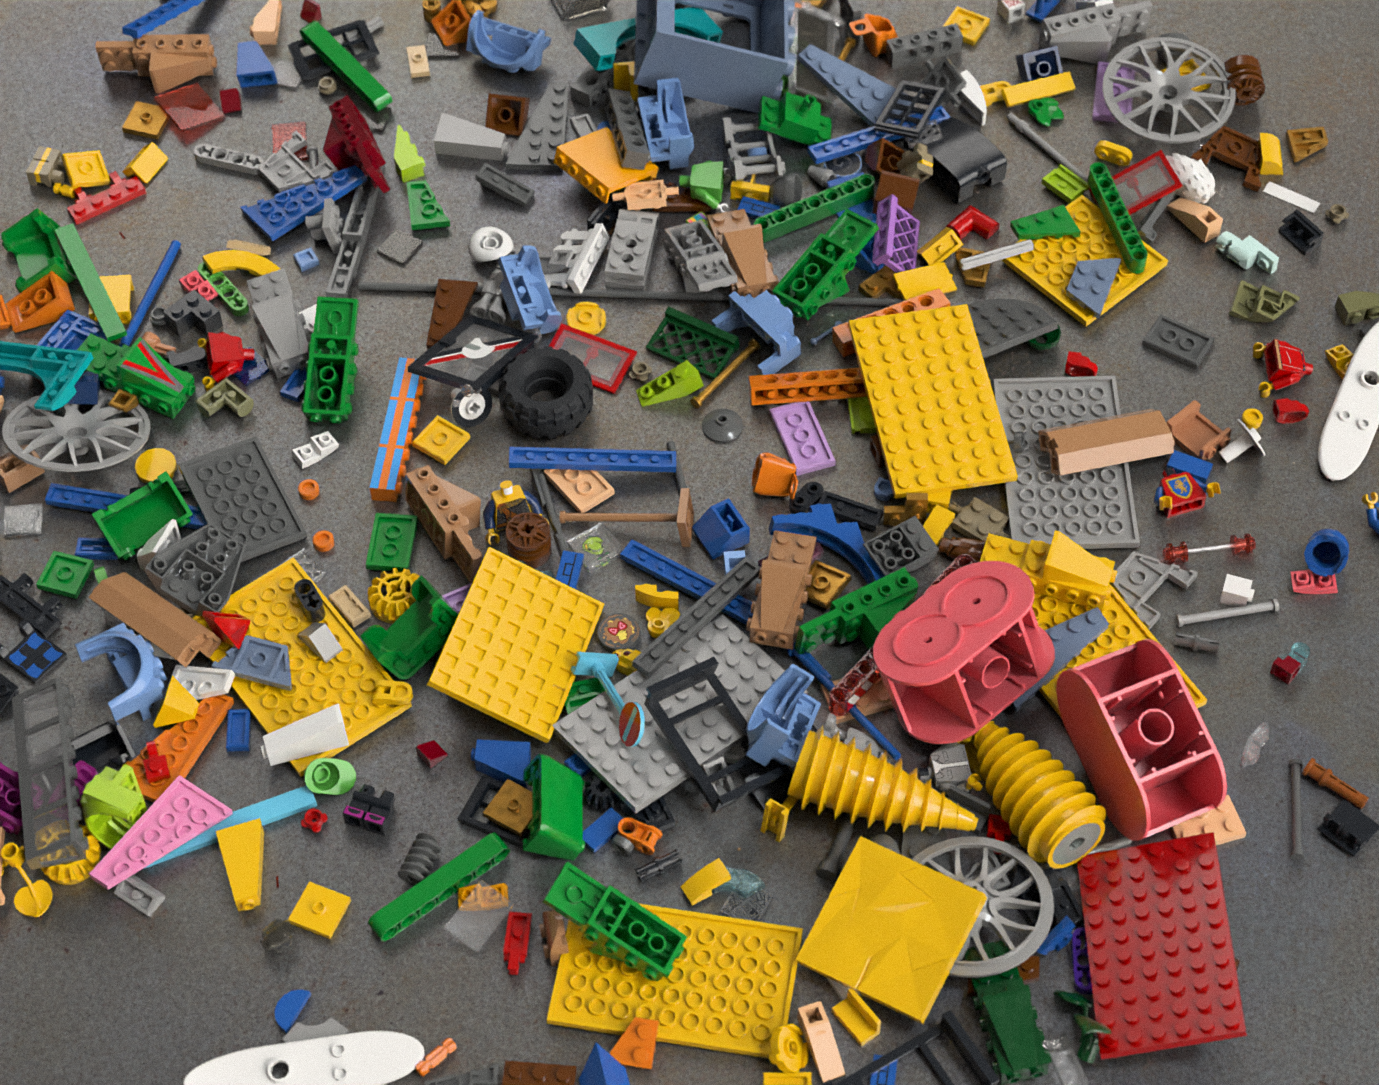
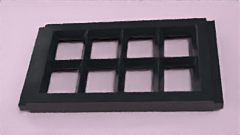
M364 19L327 30L333 37L343 36L346 43L342 44L344 48L348 47L351 55L358 62L374 58L380 54ZM357 29L361 38L349 41L346 33ZM303 39L291 42L288 45L302 80H309L334 71L328 64L325 65L323 59L316 52L306 57L303 56L300 48L309 46ZM363 42L367 51L355 54L352 46ZM318 58L321 67L310 70L306 61Z
M901 80L875 123L874 131L919 139L943 98L945 88ZM906 90L917 92V95L910 96L902 93ZM922 93L934 96L933 100L920 98L919 96ZM898 100L912 102L910 106L896 104ZM915 103L929 105V107L927 109H922L914 107ZM893 109L906 111L904 116L891 112ZM911 112L923 115L922 119L908 117V115ZM887 119L901 121L899 125L885 123ZM904 122L918 124L916 129L902 126Z
M482 776L457 820L488 835L496 833L503 841L523 848V840L530 833L528 828L520 838L508 833L509 830L505 828L500 830L491 826L492 821L489 819L486 823L473 819L480 805L485 807L489 805V803L483 801L489 788L499 791L504 784L487 776ZM535 853V854L540 855V856H542V857H543V856H545V857L548 856V855H543V854Z

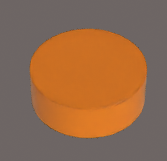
M312 479L302 481L298 486L300 497L304 500L315 499L320 493L318 483Z
M322 530L313 536V545L317 551L326 552L333 548L335 542L331 532Z

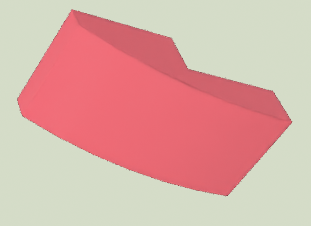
M196 270L179 279V284L187 293L194 289L207 301L218 296L212 285L207 280L204 281Z
M1310 569L1291 572L1293 592L1303 594L1338 593L1335 574L1323 577L1313 573Z

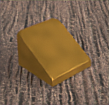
M119 389L108 405L123 412H128L137 407L139 402L136 395Z

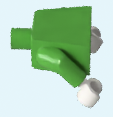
M708 160L701 164H694L691 175H680V187H690L692 198L706 203L712 209H716L715 214L728 211L727 204H719L722 202L723 183H728L732 178L730 175L731 170L724 168L723 161L712 162Z

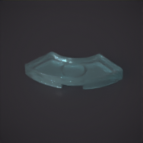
M725 866L731 875V880L712 889L714 894L720 891H734L740 893L746 899L764 889L765 883L757 875L746 869L740 870Z

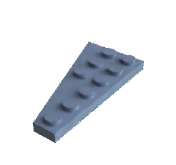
M811 44L796 58L870 127L875 126V123L896 88ZM898 100L896 104L910 106L912 102ZM893 109L891 113L901 115L904 111Z
M1098 607L1044 630L1050 636L1055 648L1054 663L1042 679L1011 703L1015 712L1027 700L1035 696V693L1043 685H1047L1056 674L1062 671L1069 661L1074 657L1076 658L1081 653V650L1097 639L1108 628L1109 623Z

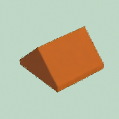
M452 0L431 22L444 45L449 46L467 42L471 18L460 0Z

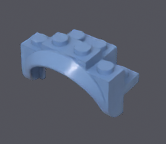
M477 10L474 13L468 29L467 51L480 56L483 59V63L489 64L491 67L505 69L510 73H516L521 68L526 71H534L541 65L543 50L551 44V38L545 36V30L538 29V33H534L492 19L483 18V11Z
M522 246L518 254L499 257L498 263L504 277L500 284V289L512 321L520 320L523 330L535 329L537 335L555 332L562 321L561 312L557 311L550 295L536 247Z

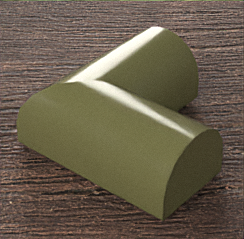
M225 378L195 400L199 411L207 418L225 405L238 416L244 417L251 412L254 406L253 399L228 378Z

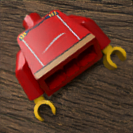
M1274 339L1265 346L1260 342L1253 345V357L1257 359L1265 357L1268 381L1272 382L1271 384L1268 382H1261L1259 384L1258 390H1263L1260 393L1262 398L1268 397L1270 390L1275 389L1276 391L1296 384L1304 375L1310 376L1313 372V365L1305 362L1303 351L1286 341Z

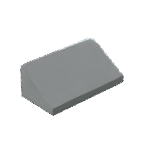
M134 874L120 882L113 893L148 917L152 915L166 898V895Z

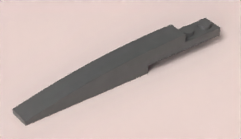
M385 164L380 167L382 173H383ZM370 176L367 177V181L356 188L342 232V243L326 289V297L347 298L352 279L356 277L379 188L376 189L372 184Z

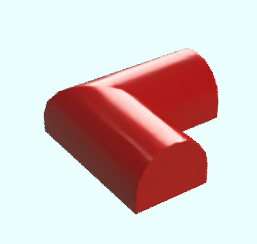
M969 205L946 227L952 229L960 240L971 231L988 240L999 230L1000 223Z

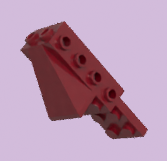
M346 95L328 107L332 118L323 152L338 171L356 165L367 177H371L370 180L376 189L380 188L385 194L390 188L380 167L386 164V161L366 119L349 96Z

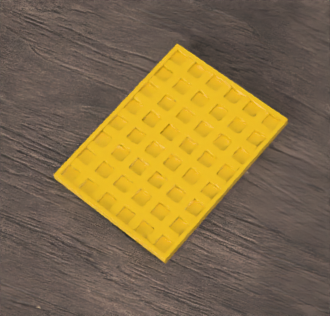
M488 547L427 685L548 743L554 731L552 725L558 721L576 676L573 675L570 669L577 664V652L586 651L604 603Z

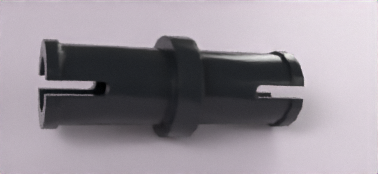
M674 849L659 858L656 856L653 858V861L636 868L637 875L646 871L645 874L638 877L639 880L644 882V880L658 873L661 875L665 873L666 869L683 862L681 856L672 859L679 855L678 850Z

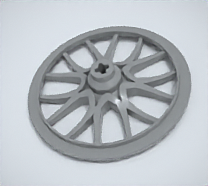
M1150 38L1129 45L1111 60L1103 78V97L1112 116L1130 132L1142 138L1160 143H1188L1209 136L1227 121L1233 110L1236 98V89L1230 87L1227 90V84L1230 82L1227 80V77L1231 73H1226L1225 64L1221 59L1208 49L1179 38ZM1163 50L1167 63V69L1164 73L1156 69L1146 52ZM1169 50L1183 52V54L1174 63ZM1141 54L1145 66L1130 62L1129 60ZM1189 55L1204 62L1189 75L1180 76L1179 68ZM1124 66L1140 73L1148 82L1144 83L1116 77V74ZM1209 66L1218 77L1200 75ZM1113 82L1131 88V90L1114 97ZM1220 83L1223 87L1224 96L1195 92L1191 88L1203 84ZM1132 97H1146L1150 100L1125 115L1117 105L1118 102ZM1205 102L1224 103L1221 111L1216 115ZM1191 105L1205 112L1213 121L1200 128L1183 106ZM1159 110L1171 112L1172 128L1170 135L1151 131L1155 115ZM1151 111L1148 130L1130 120V118ZM1178 116L1195 131L1174 135Z
M100 390L98 405H95L89 412L83 415L78 411L79 404H71V406L65 404L59 408L65 415L64 417L53 415L46 410L35 409L34 405L41 396L38 395L23 402L11 411L4 421L2 436L8 450L14 456L30 465L54 471H90L115 465L136 454L145 445L150 436V420L145 410L138 405L126 412L131 416L129 418L103 421L114 414L123 412L111 406L104 408L105 404H108L116 394L110 391ZM31 413L37 415L33 417H27ZM137 424L139 431L136 433L124 427ZM21 425L46 428L15 433L17 427ZM118 435L135 440L127 447L104 436ZM33 439L24 450L18 445L16 440ZM57 444L42 459L29 454L42 445ZM100 447L114 449L121 453L103 460ZM89 448L95 452L98 459L97 462L77 464L75 455H83L88 452ZM68 450L72 464L50 461Z
M958 837L936 843L911 859L922 865L926 863L933 870L983 892L987 897L948 975L974 978L1008 971L1027 960L1044 942L1049 933L1054 914L1052 889L1043 870L1031 857L1020 849L1008 843L986 837ZM961 848H983V864L979 878L971 881L963 877L960 865ZM955 850V875L931 859L942 853ZM988 850H993L1012 858L988 875ZM1017 863L1024 867L1031 875L1029 879L1009 890L999 892L991 889ZM1035 882L1041 903L1021 900L1016 897ZM1003 908L1040 910V914L1035 927L1010 921L999 915L997 911ZM981 927L992 929L1010 952L989 959L979 938ZM1005 930L1028 933L1030 935L1015 948ZM971 942L983 961H961Z

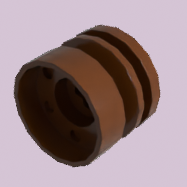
M1246 54L1237 55L1224 63L1226 73H1231L1227 77V80L1230 81L1227 84V90L1230 87L1236 89L1234 105H1249L1263 96L1265 84L1257 58Z
M532 512L514 516L508 522L505 529L508 556L533 569L544 565L552 553L550 527L547 520L541 515Z

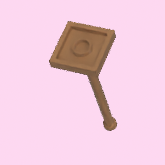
M681 488L677 513H566V511H560L559 519L560 523H565L566 521L677 522L682 547H691L694 508L690 489Z

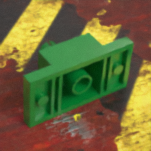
M786 92L780 101L762 96L759 100V129L810 146L831 140V118L820 115L821 103H818L813 95L809 99L810 95H806L803 98Z

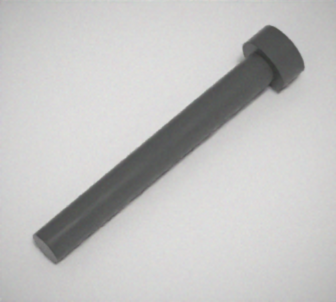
M846 813L827 859L822 860L818 866L816 874L822 879L836 882L840 876L842 869L839 864L857 823L856 820L851 825L849 813Z

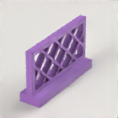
M892 194L878 202L876 224L879 229L875 233L872 262L877 266L883 263L894 272L899 273L906 271L903 264H905L907 270L916 268L920 221L897 205L898 198ZM906 235H908V237H909V239H910V241H911V245H910V243H909V241H908ZM898 237L901 238V240H902V242H903V244H904V247L902 246V244H901V242H900V240H899ZM897 252H899L903 262H901Z

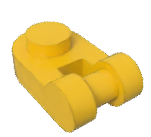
M998 81L980 86L986 106H990L993 102L1004 100L1001 90L1012 85L1006 81Z
M377 680L375 683L376 693L373 694L372 703L375 705L408 704L413 698L412 687L406 682Z

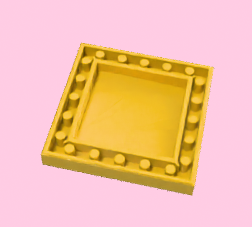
M860 836L805 940L796 961L812 971L849 989L852 987L855 992L924 1024L987 897L983 892Z

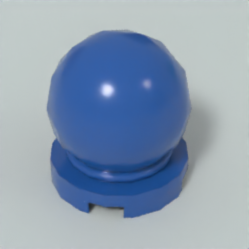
M1327 528L1313 533L1308 539L1304 552L1308 568L1315 574L1323 577L1340 573L1346 566L1349 557V543L1338 530Z

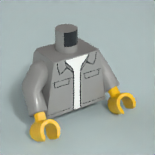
M972 736L962 741L968 743L972 740ZM962 741L943 744L930 755L929 767L918 768L919 780L925 781L931 778L934 789L937 792L945 791L946 795H948L951 785L966 793L971 792L972 788L975 791L982 789L981 783L978 782L982 778L976 773L971 774L965 746L961 745Z

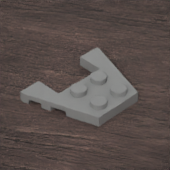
M295 131L292 134V138L288 142L285 141L281 145L282 148L277 153H273L258 168L260 174L279 193L302 184L306 186L315 183L314 180L318 178L322 180L330 178L333 173L337 172L327 160L309 170L293 154L307 145L306 139L298 131Z
M1133 551L1116 570L1115 582H1110V585L1147 629L1150 630L1160 619L1161 613L1145 604L1146 600L1166 578L1186 590L1197 578L1198 572L1191 569L1190 572L1182 570L1180 566L1175 564L1170 566L1160 563L1159 559Z

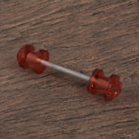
M1245 533L1243 538L1239 539L1236 535H1231L1230 544L1188 549L1185 541L1180 542L1179 546L1173 547L1172 543H1167L1166 548H1163V557L1165 561L1168 560L1169 564H1174L1175 559H1181L1183 563L1188 562V553L1231 548L1233 556H1238L1240 551L1252 554L1256 548V542L1254 537H1251L1249 533Z

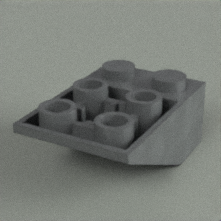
M916 516L863 543L864 548L884 576L903 567L908 572L917 570L933 561L939 551V548Z

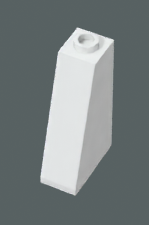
M339 704L264 735L265 745L261 746L263 758H268L270 766L348 746L349 742Z

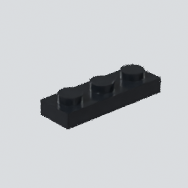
M824 491L818 503L831 504L836 518L850 523L857 522L859 526L876 531L883 517V510L828 491Z

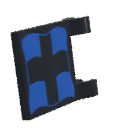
M22 620L18 624L19 630L27 637L11 652L0 643V659L5 660L34 684H37L67 654L35 630L26 620Z

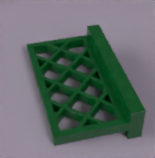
M669 306L665 311L664 319L646 345L647 351L678 365L690 357L699 355L701 362L692 365L698 370L699 374L712 380L723 371L732 354L736 353L740 348L737 336ZM669 324L674 326L676 331L665 334L664 328ZM690 333L693 339L682 342L680 335ZM678 336L680 343L668 346L667 338ZM665 341L666 347L659 349L653 347L655 342ZM708 341L710 347L699 349L698 342ZM695 343L697 350L686 353L684 346ZM682 348L683 355H671L670 350ZM721 348L728 350L726 355L716 356L715 350ZM712 351L714 358L703 361L701 354ZM717 364V369L714 373L707 371L705 368L707 365Z

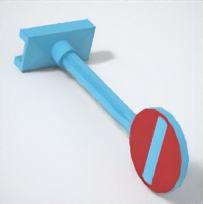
M577 652V664L570 669L573 675L595 676V678L599 679L620 713L619 732L622 742L626 746L635 747L641 741L644 733V712L637 702H628L625 705L608 678L613 676L619 658L616 654Z

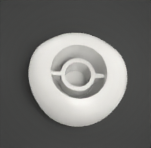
M489 226L476 230L469 241V253L474 260L479 262L499 259V257L506 256L513 250V242L510 236L496 227Z

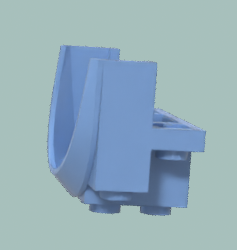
M678 78L656 80V95L638 98L641 129L644 131V139L647 141V148L651 154L650 161L668 160L670 169L689 167V156L694 150V141L689 129L680 80Z
M767 290L755 298L750 294L745 297L740 296L734 291L729 295L730 308L712 320V326L726 332L740 327H751L768 344L772 342L775 345V352L758 365L760 375L775 374L801 355V342L794 335L795 327L791 310L788 307H784L777 296L771 295Z
M123 622L75 644L82 663L106 653L107 658L126 689L125 692L108 702L115 721L136 711L139 712L143 721L151 718L149 709L152 708V703L164 698L162 691L166 690L164 681L167 678L162 670L163 665L159 657H155L153 654L154 650L149 640L145 642L141 634L135 636L133 630H128Z
M792 664L773 682L760 699L748 721L749 749L746 753L747 756L764 766L771 759L781 765L786 764L787 767L790 766L792 768L797 764L808 732L811 730L821 705L820 702L804 693L815 676Z

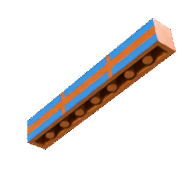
M399 357L370 484L372 500L397 502L398 494L402 493L403 484L401 479L402 477L405 478V461H409L410 449L408 447L413 442L412 429L416 428L417 416L415 415L416 412L420 411L421 402L419 397L423 396L424 384L422 383L423 380L427 379L408 372V366L416 360L413 358Z

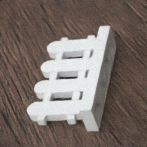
M596 223L594 228L589 229V231L572 229V231H566L561 235V239L565 244L558 245L554 248V251L573 250L571 258L574 259H570L565 269L555 273L544 274L548 288L551 286H562V288L571 286L574 294L582 293L610 238L603 223Z

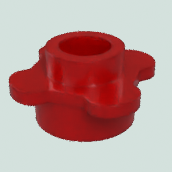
M312 808L305 813L304 819L301 820V826L304 828L308 827L314 833L321 831V826L324 822H327L328 817L325 813L322 814L320 810Z

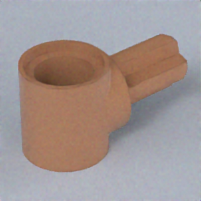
M145 332L142 339L159 355L167 357L166 352L172 350L176 354L175 347L162 344L159 337L154 333Z

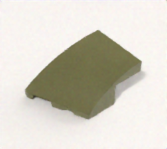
M1241 280L1237 285L1228 314L1247 321L1273 322L1298 302L1300 297L1286 290L1279 293L1265 285L1257 288Z

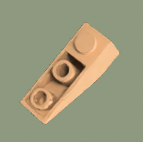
M1183 197L1166 206L1204 243L1220 235L1223 219L1211 207Z
M821 1001L798 1008L797 1021L804 1033L803 1036L808 1043L822 1082L825 1083L828 1080L831 1081L845 1076L832 1029Z

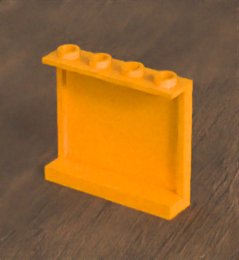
M607 127L557 146L554 163L605 204L608 203L610 193L640 180L653 181L658 171V167L651 161L646 163L644 170L622 167L612 132Z

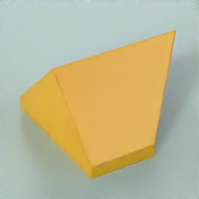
M173 675L157 710L153 723L155 728L195 719L199 703Z

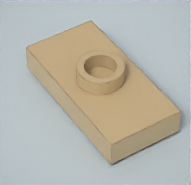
M425 45L406 47L411 78L430 76Z
M236 239L227 241L226 247L258 255H270L271 251L269 246Z
M346 585L328 596L329 601L353 628L371 617L369 610Z

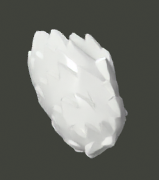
M1172 153L1173 156H1166L1183 185L1181 188L1173 191L1174 194L1203 204L1215 194L1213 175L1205 167L1201 159L1197 161L1177 153Z

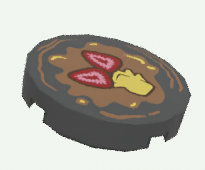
M616 613L605 617L600 622L597 633L602 647L609 652H614L619 649L629 648L632 650L639 643L641 631L639 623L635 618L628 614Z

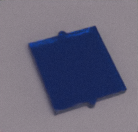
M254 350V360H244L242 370L233 375L247 387L255 380L261 379V376L269 372L270 369L267 361Z

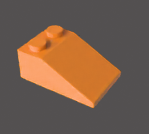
M53 271L6 303L11 325L15 333L57 322L67 309L70 311L75 310L67 282Z

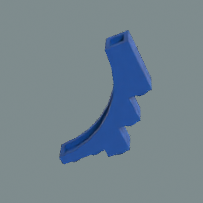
M831 504L811 505L808 513L799 512L797 514L772 516L768 528L770 535H774L776 530L816 537V542L835 550L846 558L860 572L867 584L884 577L863 546L865 542L863 541L858 523L843 522L837 524Z

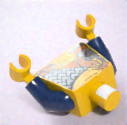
M508 480L501 482L500 490L491 493V500L488 501L483 511L485 529L488 530L485 540L490 545V538L493 535L495 536L496 543L500 542V537L494 532V528L496 532L506 529L508 522L514 516L527 512L536 513L541 516L543 514L540 504L534 495L527 490L522 491L520 485L513 486L512 482Z

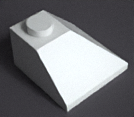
M172 519L145 543L143 548L139 549L137 560L141 570L144 571L145 566L158 552L181 540L176 520Z

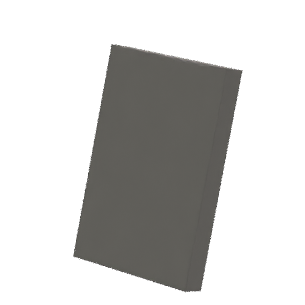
M1160 314L1143 339L1142 345L1197 369L1213 345L1215 338Z

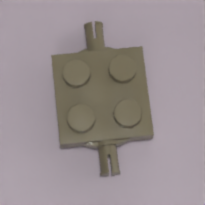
M975 497L963 508L954 502L949 505L948 509L958 514L952 521L951 527L966 537L976 540H987L990 533L1011 539V536L1003 532V529L1009 524V517Z

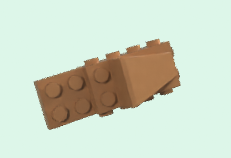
M209 34L143 35L141 38H134V41H96L95 48L103 71L137 70L139 76H151L156 94L163 93L197 76H212L214 68H217V57L214 56V46L211 44Z
M745 209L707 215L710 231L724 250V253L727 254L729 265L737 275L738 282L730 285V292L733 293L735 291L744 297L750 294L755 298L767 290L773 295L772 290L779 281L777 275L773 274L772 262H768L767 250L763 247L761 224L751 225Z
M429 465L406 473L405 501L415 516H418L419 522L443 558L447 559L452 556L468 581L472 583L483 557L480 550L475 549L468 531L480 525V498L436 476Z
M774 531L768 559L762 561L759 579L762 580L761 584L757 583L755 596H757V600H753L751 605L753 617L748 618L746 630L750 631V643L793 650L794 641L797 639L799 630L798 624L799 621H803L804 617L802 606L807 604L808 591L806 589L811 586L812 574H809L816 546V537Z

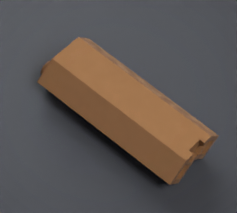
M1146 409L1038 430L1040 450L1049 453L1051 471L1057 475L1174 453L1175 441L1172 432L1160 410Z
M126 572L102 580L88 597L99 607L107 610L172 656L184 667L189 665L199 651L207 658H210L222 642L213 632Z

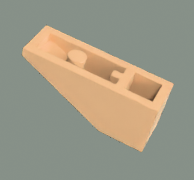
M269 0L254 18L253 26H250V36L259 45H277L282 11L281 0Z

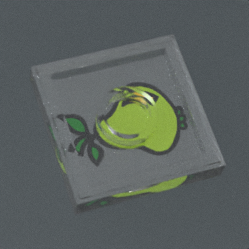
M603 522L567 540V545L572 552L584 554L583 566L589 574L620 558V553L624 550Z

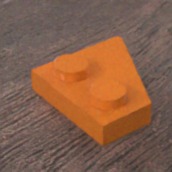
M635 1017L609 1054L620 1064L652 1069L659 1020Z

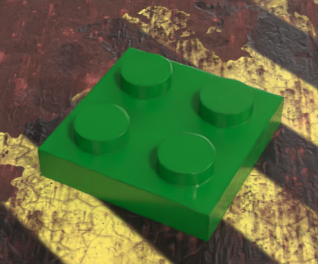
M53 551L36 586L40 590L77 599L94 567V562L90 559Z

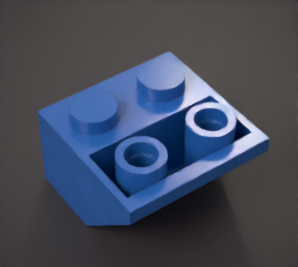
M729 498L710 506L692 527L693 532L712 560L722 556L723 552L733 551L750 543V528Z

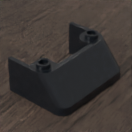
M114 720L102 723L71 739V745H74L76 758L72 759L73 765L83 760L97 770L109 763L116 762L117 765H120L129 760L128 756L131 758L136 756L120 723ZM62 744L34 757L31 760L34 767H39L63 755ZM64 763L38 773L51 796L54 795L65 777Z

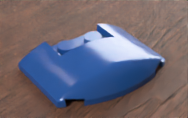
M67 309L38 342L37 346L77 350L90 334L106 340V337L98 322Z

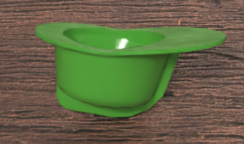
M318 758L307 766L304 772V781L307 788L312 792L340 795L348 792L354 786L356 771L348 761Z

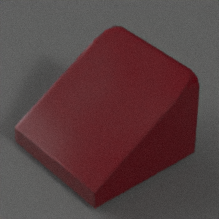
M304 0L300 17L308 23L314 20L319 21L322 18L320 4L314 0Z
M238 88L221 90L219 92L223 114L241 111V96Z
M435 740L416 746L417 755L430 769L448 756Z

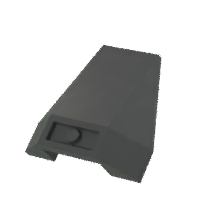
M209 523L158 552L145 566L144 571L161 595L193 615L203 616V611L220 612L229 601L246 545Z

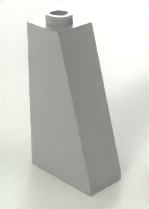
M441 113L434 138L435 154L503 161L504 153L507 154L509 143L506 142L504 133L446 113Z

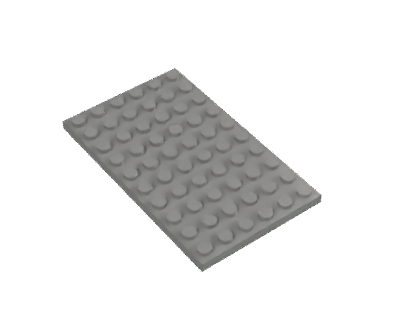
M1085 376L993 379L994 397L1007 440H1014L1015 432L1022 431L1025 437L1023 452H1015L1014 444H1008L1018 475L1017 481L1004 483L1011 539L1030 544L1031 539L1051 544L1054 532L1057 530L1083 549L1139 548L1140 540L1128 462L1057 475L1051 471L1049 453L1040 450L1038 430L1120 415L1116 377Z
M722 615L703 627L651 677L648 678L637 670L613 685L625 705L628 702H637L642 707L645 725L642 739L638 745L629 747L622 742L619 732L620 713L606 691L553 724V732L637 813L691 777L644 705L648 695L646 690L648 686L715 657L719 663L715 675L748 723L760 699L785 670L755 643H750V638ZM705 680L661 700L659 703L667 716L671 718L716 697L717 694L708 680ZM723 703L674 725L701 768L703 764L722 756L746 739Z

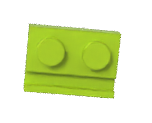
M1061 164L1059 168L1052 170L1042 178V185L1069 204L1083 195L1084 191L1089 190V185L1086 181Z
M868 397L848 398L851 434L855 432L877 433Z

